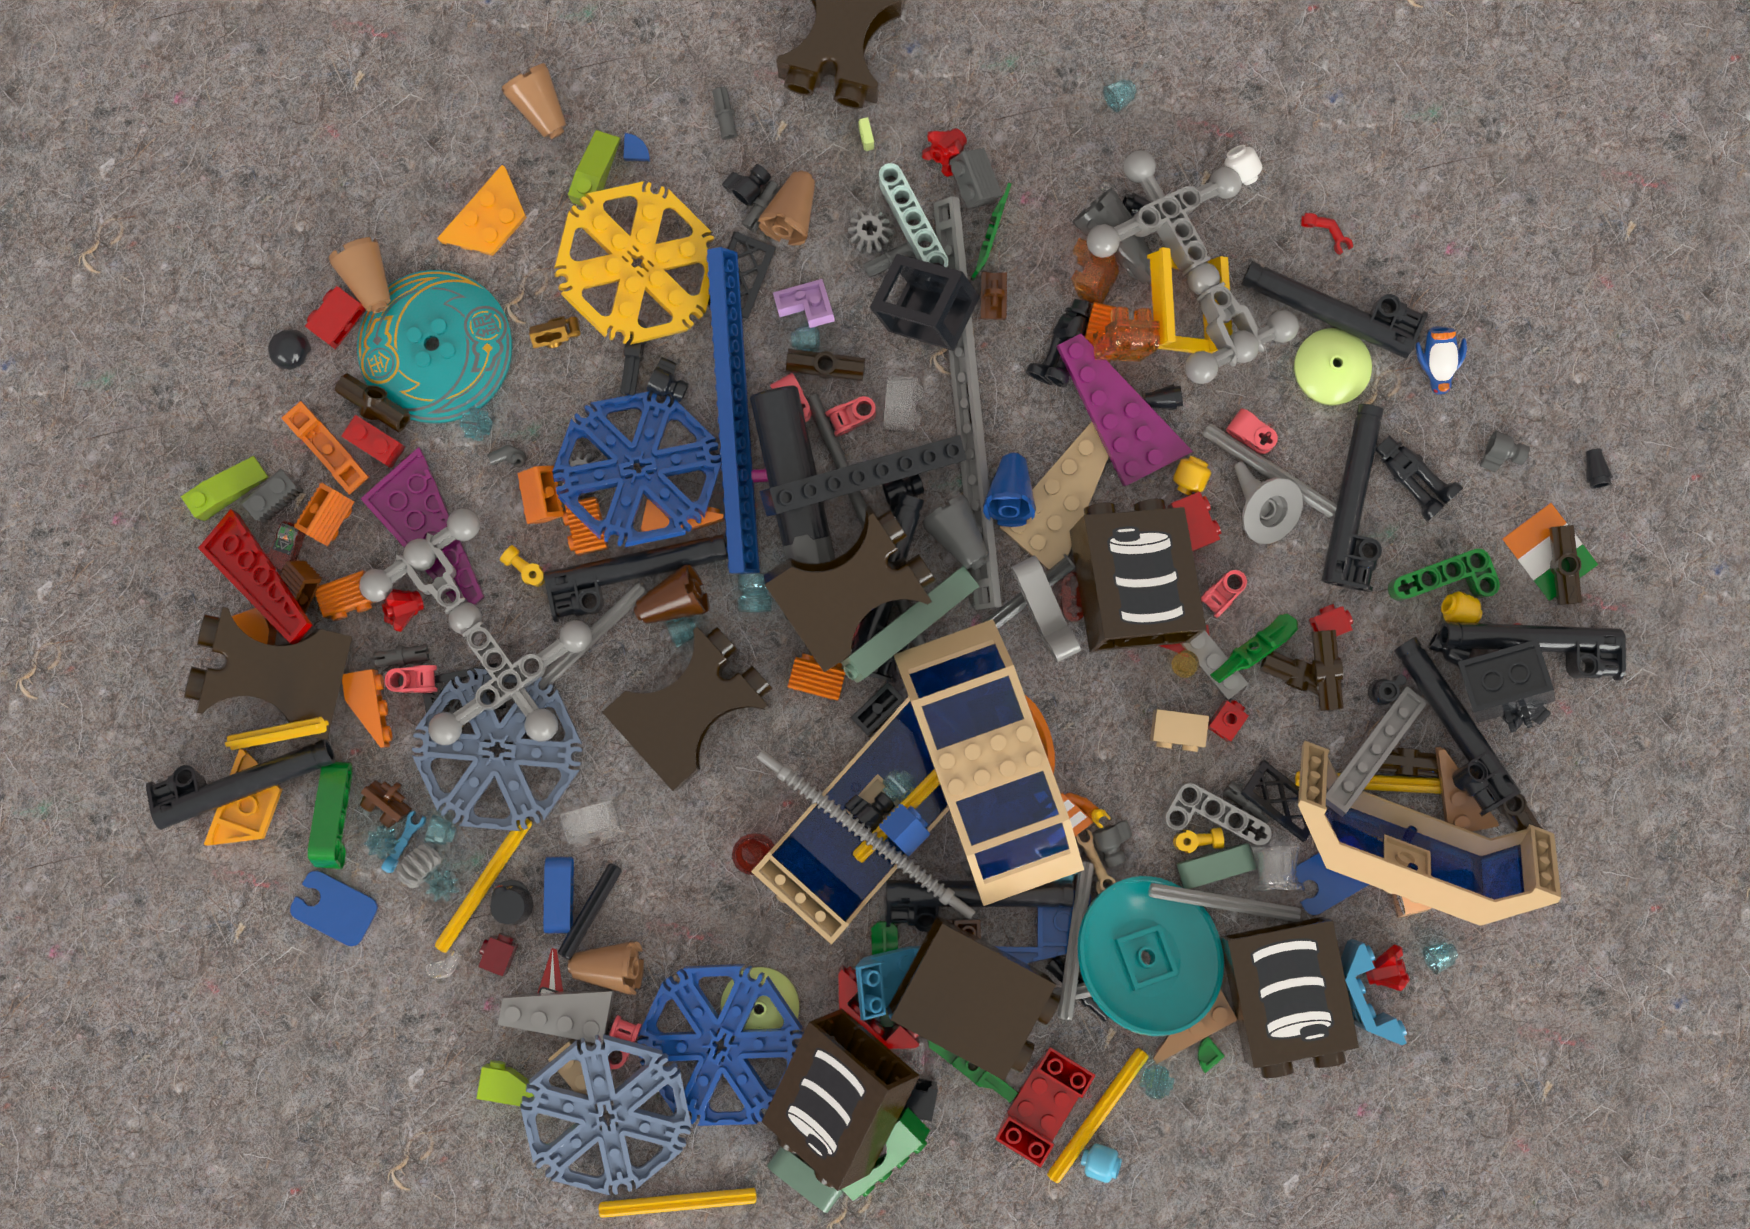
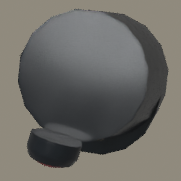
M506 880L493 889L490 909L495 920L502 924L517 925L529 918L534 906L533 898L523 883L516 880Z

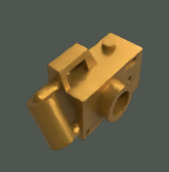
M565 316L553 318L547 323L529 327L533 349L542 346L556 348L562 345V342L568 341L569 338L578 337L581 334L579 321L575 316L565 319Z

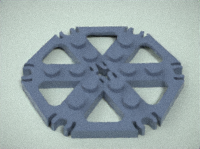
M475 669L478 675L477 680L474 672L469 670L467 671L470 677L469 681L464 684L460 677L456 676L455 683L459 686L456 689L453 681L450 680L415 728V730H424L426 733H416L413 735V737L423 740V746L412 748V751L423 753V756L417 757L412 755L436 810L439 811L441 806L446 803L447 806L442 809L441 815L445 816L451 809L455 811L456 816L452 823H458L463 815L464 819L459 826L521 831L517 825V820H520L521 827L524 830L528 829L526 824L527 817L532 816L537 824L541 823V818L537 814L540 811L543 820H545L580 771L570 769L569 767L570 765L581 766L582 762H575L572 759V754L576 751L583 752V749L581 747H572L571 744L583 743L558 689L549 697L548 694L554 689L552 684L546 690L539 688V682L542 680V677L525 689L539 708L552 707L555 709L565 730L563 740L559 742H538L532 739H523L526 734L524 726L526 717L517 704L514 703L501 722L495 709L484 710L470 720L475 735L461 733L459 739L450 745L435 743L428 733L430 720L436 714L441 713L453 699L460 700L462 706L466 705L475 698L477 690L492 679L485 669ZM510 675L504 682L517 683V678L514 675ZM485 692L482 697L483 703L486 705L492 704L487 692ZM500 742L501 747L512 751L500 753L499 757H495L494 752L484 750V747H495L496 743ZM483 755L490 756V758H483ZM504 757H511V760H504ZM445 758L472 761L450 793H445L440 789L431 769V763L434 759ZM520 765L557 768L561 772L560 781L547 799L539 801L534 797ZM494 778H496L510 809V815L505 819L479 817L474 812V806Z
M603 1034L604 1045H601L600 1036L595 1035L596 1043L593 1046L586 1045L585 1038H581V1050H579L576 1040L529 1079V1084L526 1085V1092L532 1093L534 1096L530 1098L522 1096L520 1107L533 1163L536 1161L538 1169L544 1164L550 1165L545 1170L547 1178L551 1177V1181L610 1195L609 1185H612V1191L617 1195L618 1185L626 1184L628 1192L632 1191L631 1180H634L636 1189L639 1188L681 1153L686 1145L685 1138L678 1137V1135L681 1133L690 1135V1127L692 1128L680 1068H677V1064L674 1062L669 1067L663 1066L668 1061V1055L666 1053L663 1054V1051L660 1049ZM618 1050L641 1056L645 1060L644 1065L615 1089L608 1059L609 1054L612 1051ZM578 1060L581 1063L588 1095L555 1087L550 1084L549 1079L569 1061ZM666 1084L673 1088L677 1107L674 1115L665 1116L638 1109ZM603 1105L606 1106V1110L611 1114L609 1119L610 1126H608L607 1120L602 1117L604 1112ZM540 1113L575 1123L553 1142L543 1143L539 1137L535 1117ZM625 1136L663 1145V1148L643 1166L636 1167L631 1163ZM598 1142L604 1166V1173L602 1175L592 1176L573 1171L569 1168L570 1164Z

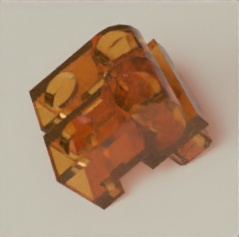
M1079 238L1073 248V254L1078 256L1077 264L1084 267L1083 272L1075 270L1071 277L1072 283L1079 298L1092 304L1094 302L1103 304L1119 275L1117 261L1114 254L1104 258L1094 256L1088 250L1086 240Z
M1116 307L1111 310V323L1105 326V332L1097 331L1093 334L1095 360L1116 361L1119 359V361L1140 362L1156 352L1160 343L1158 332L1160 323L1159 321H1153L1151 309L1140 308L1135 310L1134 320L1129 319L1127 307Z

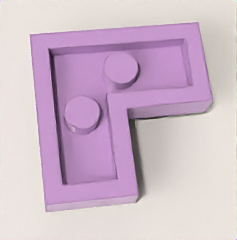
M822 279L773 292L779 317L805 310L810 328L835 321Z

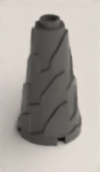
M1110 188L1090 204L1091 206L1084 209L1072 223L1088 236L1090 230L1097 225L1107 224L1115 227L1130 220L1132 216L1118 197L1117 192ZM1133 235L1120 241L1117 251L1109 257L1115 263L1118 262L1135 280H1139L1141 284L1147 282L1148 285H1151L1150 259H1147V255L1151 254L1152 251L1144 241L1145 238Z

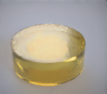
M1188 650L1180 651L1172 660L1174 673L1182 678L1191 677L1199 668L1198 657Z

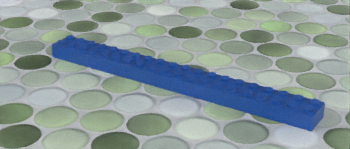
M718 247L707 249L706 259L709 270L711 326L713 328L712 341L714 343L713 357L715 359L714 373L716 375L715 388L717 391L716 403L719 415L721 471L723 473L722 487L724 489L723 502L725 505L724 518L726 521L725 533L729 559L728 569L731 574L760 573L754 483L751 475L753 469L738 254L735 251Z

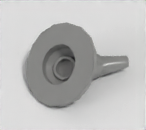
M1243 461L1236 463L1234 468L1246 501L1242 512V527L1250 539L1259 544H1271L1281 540L1292 531L1302 512L1303 496L1298 485L1283 477H1274L1262 483L1252 475Z

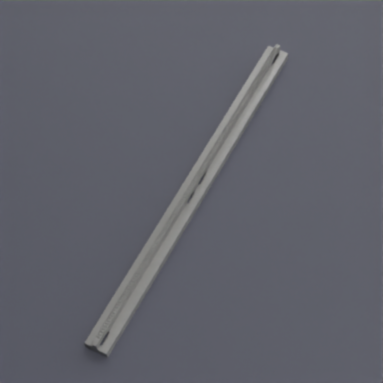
M952 196L934 203L937 238L947 255L948 268L962 271L967 277L960 201L958 197ZM948 207L950 208L951 219L948 217ZM971 316L954 351L949 350L957 435L961 436L967 460L960 462L963 493L969 501L989 554L985 558L987 562L976 570H973L971 567L972 577L979 585L974 590L975 610L1000 608L1002 604L993 518L988 520L983 513V504L989 491V479ZM966 383H968L969 398H967ZM969 409L971 410L972 423H970L969 419ZM988 587H989V593H990V603L988 602V592H987V588H988Z

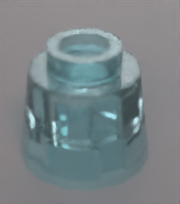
M1125 79L1103 88L1104 98L1109 107L1115 112L1121 111L1133 101L1137 93L1134 83Z
M809 325L796 328L795 332H791L792 347H797V350L819 352L820 336L818 326L810 328Z
M687 617L665 621L669 635L676 648L694 638L693 630L696 628V625L692 618L687 619Z
M433 814L424 842L446 845L447 842L452 843L456 827H452V822Z
M1442 942L1423 948L1426 964L1435 975L1454 965L1456 958H1458L1457 950L1451 943Z

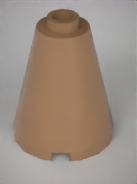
M545 63L530 68L529 72L521 73L503 85L501 90L544 138L549 136L552 140L564 133L563 128L566 126V122L549 70Z
M803 170L793 172L760 215L758 220L760 222L759 228L770 238L780 242L781 238L789 240L787 245L792 246L805 243L808 237L815 190V181L810 173Z
M370 237L357 239L344 244L345 250L339 254L336 250L333 251L329 256L331 266L366 311L380 313L388 308L387 304L391 300L377 239L374 238L373 242Z
M630 941L576 952L568 961V972L572 975L573 979L624 994L636 995L637 992L634 989H640L644 973V959H639L638 952H643L642 946L639 942Z

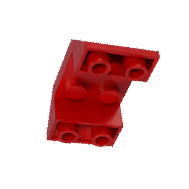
M844 965L839 968V1009H843L888 1049L917 1048L920 1045L918 1034L897 1023L884 1034L885 1028L875 1018L871 1021L869 1019L861 1020L859 1002L855 999L852 1002L850 1001L858 992L856 970L852 966L846 968Z
M1049 1047L1034 1065L1008 1108L995 1140L1041 1168L1054 1146L1053 1140L1077 1099L1079 1097L1083 1098L1096 1075Z

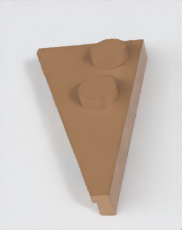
M1435 747L1445 822L1472 832L1499 826L1498 821L1491 812L1481 817L1479 813L1482 810L1473 796L1470 797L1467 792L1459 790L1454 785L1452 776L1459 768L1444 748Z
M1221 989L1214 1005L1203 1019L1189 1029L1168 1035L1165 1041L1161 1043L1153 1057L1156 1064L1237 1021Z

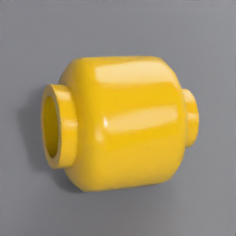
M1191 455L1189 459H1181L1173 475V481L1179 485L1177 490L1189 496L1193 492H1203L1211 476V470L1208 468L1209 464Z
M1457 591L1447 595L1442 602L1441 612L1446 622L1478 623L1481 620L1482 610L1478 598Z

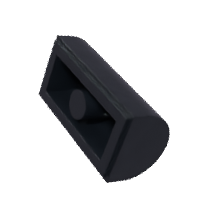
M887 682L850 718L870 737L892 716L906 699Z

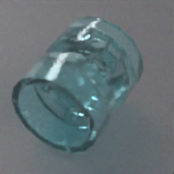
M765 574L738 575V590L743 592V595L738 597V612H772L771 596L767 594L769 591L764 585Z

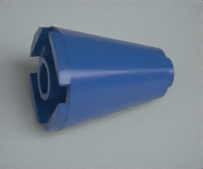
M1009 453L1001 458L983 504V513L988 520L991 518L998 520L997 524L1001 526H1023L1027 524L1028 519L1035 517L1036 506L1026 459L1018 453Z

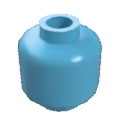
M1096 1143L1091 1147L1090 1151L1085 1149L1081 1165L1085 1166L1086 1176L1108 1183L1112 1178H1117L1122 1159L1118 1158L1117 1150Z

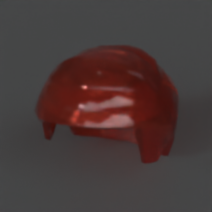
M761 833L747 834L735 843L732 851V860L739 871L746 875H754L751 871L775 844L768 836Z

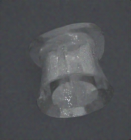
M1300 844L1251 846L1259 876L1257 878L1258 884L1252 887V892L1273 889L1305 891V886L1298 882V876H1296Z

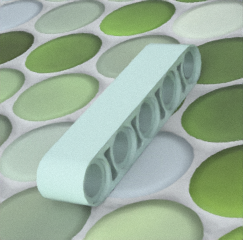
M885 164L879 170V186L916 258L929 263H940L942 266L948 267L947 255L902 170L896 164ZM889 176L896 178L894 182H887L884 179ZM898 198H905L908 202L899 204L896 200ZM915 219L920 223L916 226H911L907 222ZM928 241L931 243V246L923 248L919 246V243Z

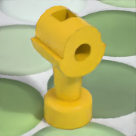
M514 545L509 546L501 555L499 561L505 566L512 564L521 573L525 584H531L535 587L545 584L543 567L534 563L530 564L519 557L520 551Z
M1221 827L1212 828L1210 834H1195L1190 830H1183V832H1179L1174 836L1173 844L1176 849L1186 853L1195 851L1199 846L1212 844L1214 849L1224 848L1223 830Z

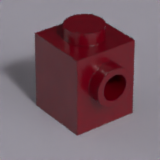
M499 933L498 936L493 935L489 940L485 939L479 951V954L483 956L478 967L502 977L505 976L509 971L519 944L513 942V937L503 933Z

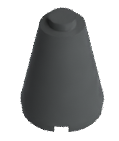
M960 495L949 500V505L943 508L940 506L931 512L923 520L922 525L966 569L972 567L973 570H976L987 562L985 558L989 554L969 501L964 495Z

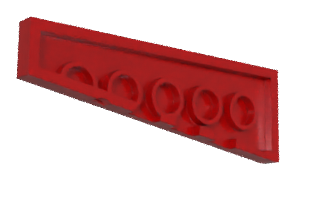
M230 509L198 549L289 643L297 644L313 625L241 516L236 511Z

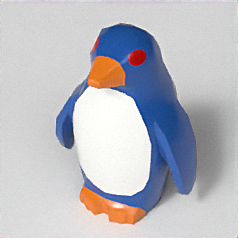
M1435 326L1429 329L1424 353L1420 343H1416L1418 362L1429 377L1433 393L1437 395L1446 394L1450 391L1453 375L1466 357V339H1462L1458 350L1456 332L1453 328Z

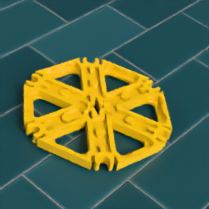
M644 181L587 193L585 197L583 196L580 199V203L585 207L584 210H579L573 205L567 213L554 269L562 268L555 272V277L563 276L567 280L566 283H562L558 287L562 291L561 295L604 337L607 336L608 328L612 329L609 333V340L614 339L616 332H621L624 336L623 344H626L630 339V334H632L630 345L688 331L694 325L689 315H695L696 318L700 319L707 310L710 297L709 270L706 259L708 248L706 243L712 242L714 236L710 235L711 231L669 189L666 192L665 199L662 197L665 188L661 186L658 194H653L650 190V182L647 183L644 192H642ZM626 196H632L637 200L630 236L604 211L603 203L605 201ZM667 208L675 210L692 228V235L689 237L656 244L663 211ZM582 228L609 255L583 261H574L570 257V249L575 230ZM632 257L635 260L638 258L642 259L641 266L643 268L640 266L634 268L632 266ZM697 263L702 264L704 275L699 294L695 296L689 295L666 270ZM618 282L609 316L600 315L582 296L583 289ZM644 290L672 316L671 322L649 328H643L638 324V315Z

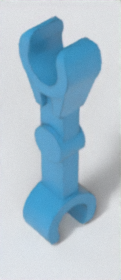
M416 811L408 814L405 831L397 840L392 853L383 862L382 870L387 873L394 872L399 862L398 859L405 847L408 846L412 835L424 826L426 822L425 816L421 818L419 824L415 825L412 822V818Z

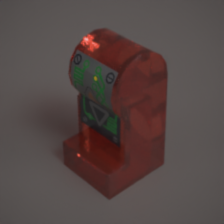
M286 520L280 524L269 554L266 553L274 568L282 570L285 562L297 561L305 538V533L296 529L294 523Z

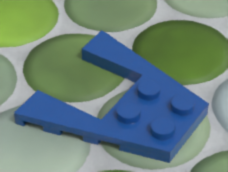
M985 867V878L1003 871ZM1090 895V898H1089V905H1088V907H1089L1090 904H1091V895ZM1037 907V947H995L1026 964L1067 954L1073 907Z

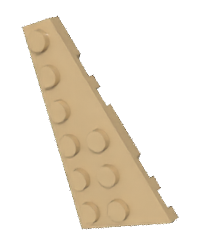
M1092 422L1032 489L1036 506L1035 517L1028 519L1027 524L1023 526H1000V529L1031 556L1035 555L1040 564L1047 570L1065 558L1064 554L1068 556L1072 547L1069 531L1084 516V508L1089 506L1109 457Z

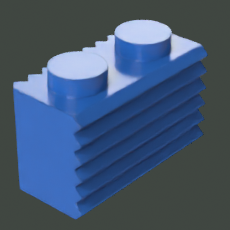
M898 804V808L891 812V816H887V820H883V823L879 824L880 829L908 857L930 835L926 829L928 823L911 805L907 809L903 804Z

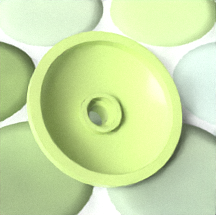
M1327 328L1313 333L1300 345L1294 360V373L1299 387L1309 398L1325 405H1340L1352 401L1364 391L1370 381L1372 360L1366 345L1360 338L1338 328ZM1334 359H1337L1341 362L1340 367H1335L1333 365Z
M753 967L750 971L751 978L757 979L761 972L765 973L763 981L760 982L763 985L766 977L769 976L798 1019L799 998L791 981L777 970L767 967ZM733 979L728 983L723 992L721 1011L734 985ZM760 996L755 1005L761 1004L764 1007V1012L758 1014L753 1008L743 1030L781 1028L784 1020L771 999L767 996Z

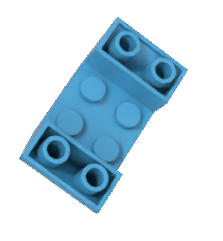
M1354 939L1348 940L1341 956V962L1354 1024L1399 1045L1407 1044L1404 1038L1407 1032L1402 1021H1397L1396 1018L1384 1012L1376 1015L1370 1003L1367 1004L1363 994L1366 993L1361 979H1356L1355 977L1375 968L1372 962L1375 960L1372 949L1369 945L1365 946L1363 942Z
M908 946L863 957L855 966L861 1020L886 1015V1008L920 946Z

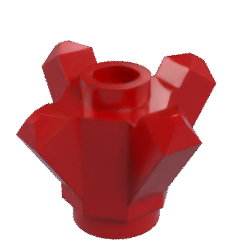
M957 128L946 132L929 131L927 138L928 142L932 144L930 147L922 150V158L927 161L933 159L935 162L941 163L943 175L946 177L952 176V165L949 163L950 160L963 151L964 146L967 144L965 134Z
M392 589L391 593L384 599L385 603L382 604L384 622L393 625V629L399 632L405 628L414 615L418 614V611L424 609L422 597L417 590L402 591Z
M1394 944L1376 960L1372 961L1375 968L1366 972L1370 985H1382L1398 991H1402L1410 978L1406 973L1403 959H1399L1403 956L1401 946Z

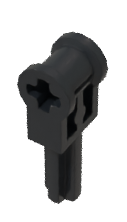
M638 319V324L643 328H647L645 323ZM630 334V339L625 344V362L620 393L626 396H632L636 393L640 361L643 358L644 345L647 343V341L630 345L632 334Z

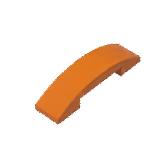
M302 401L281 418L325 465L348 494H351L369 478L352 455Z

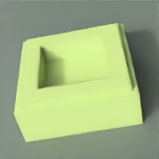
M868 117L859 119L858 127L863 148L865 151L873 150L874 139Z

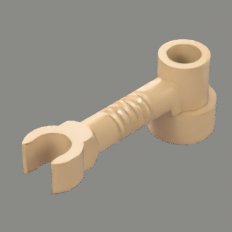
M1087 830L1089 841L1084 843L1077 835L1076 843L1083 848L1089 861L1094 865V871L1098 878L1095 890L1098 895L1105 889L1103 883L1107 882L1112 885L1116 881L1108 876L1095 849L1092 832Z

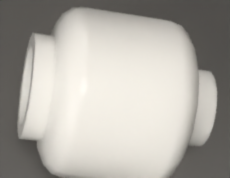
M1239 145L1226 154L1227 158L1224 161V166L1235 170L1244 185H1250L1258 179L1257 175L1262 171V163L1254 148Z

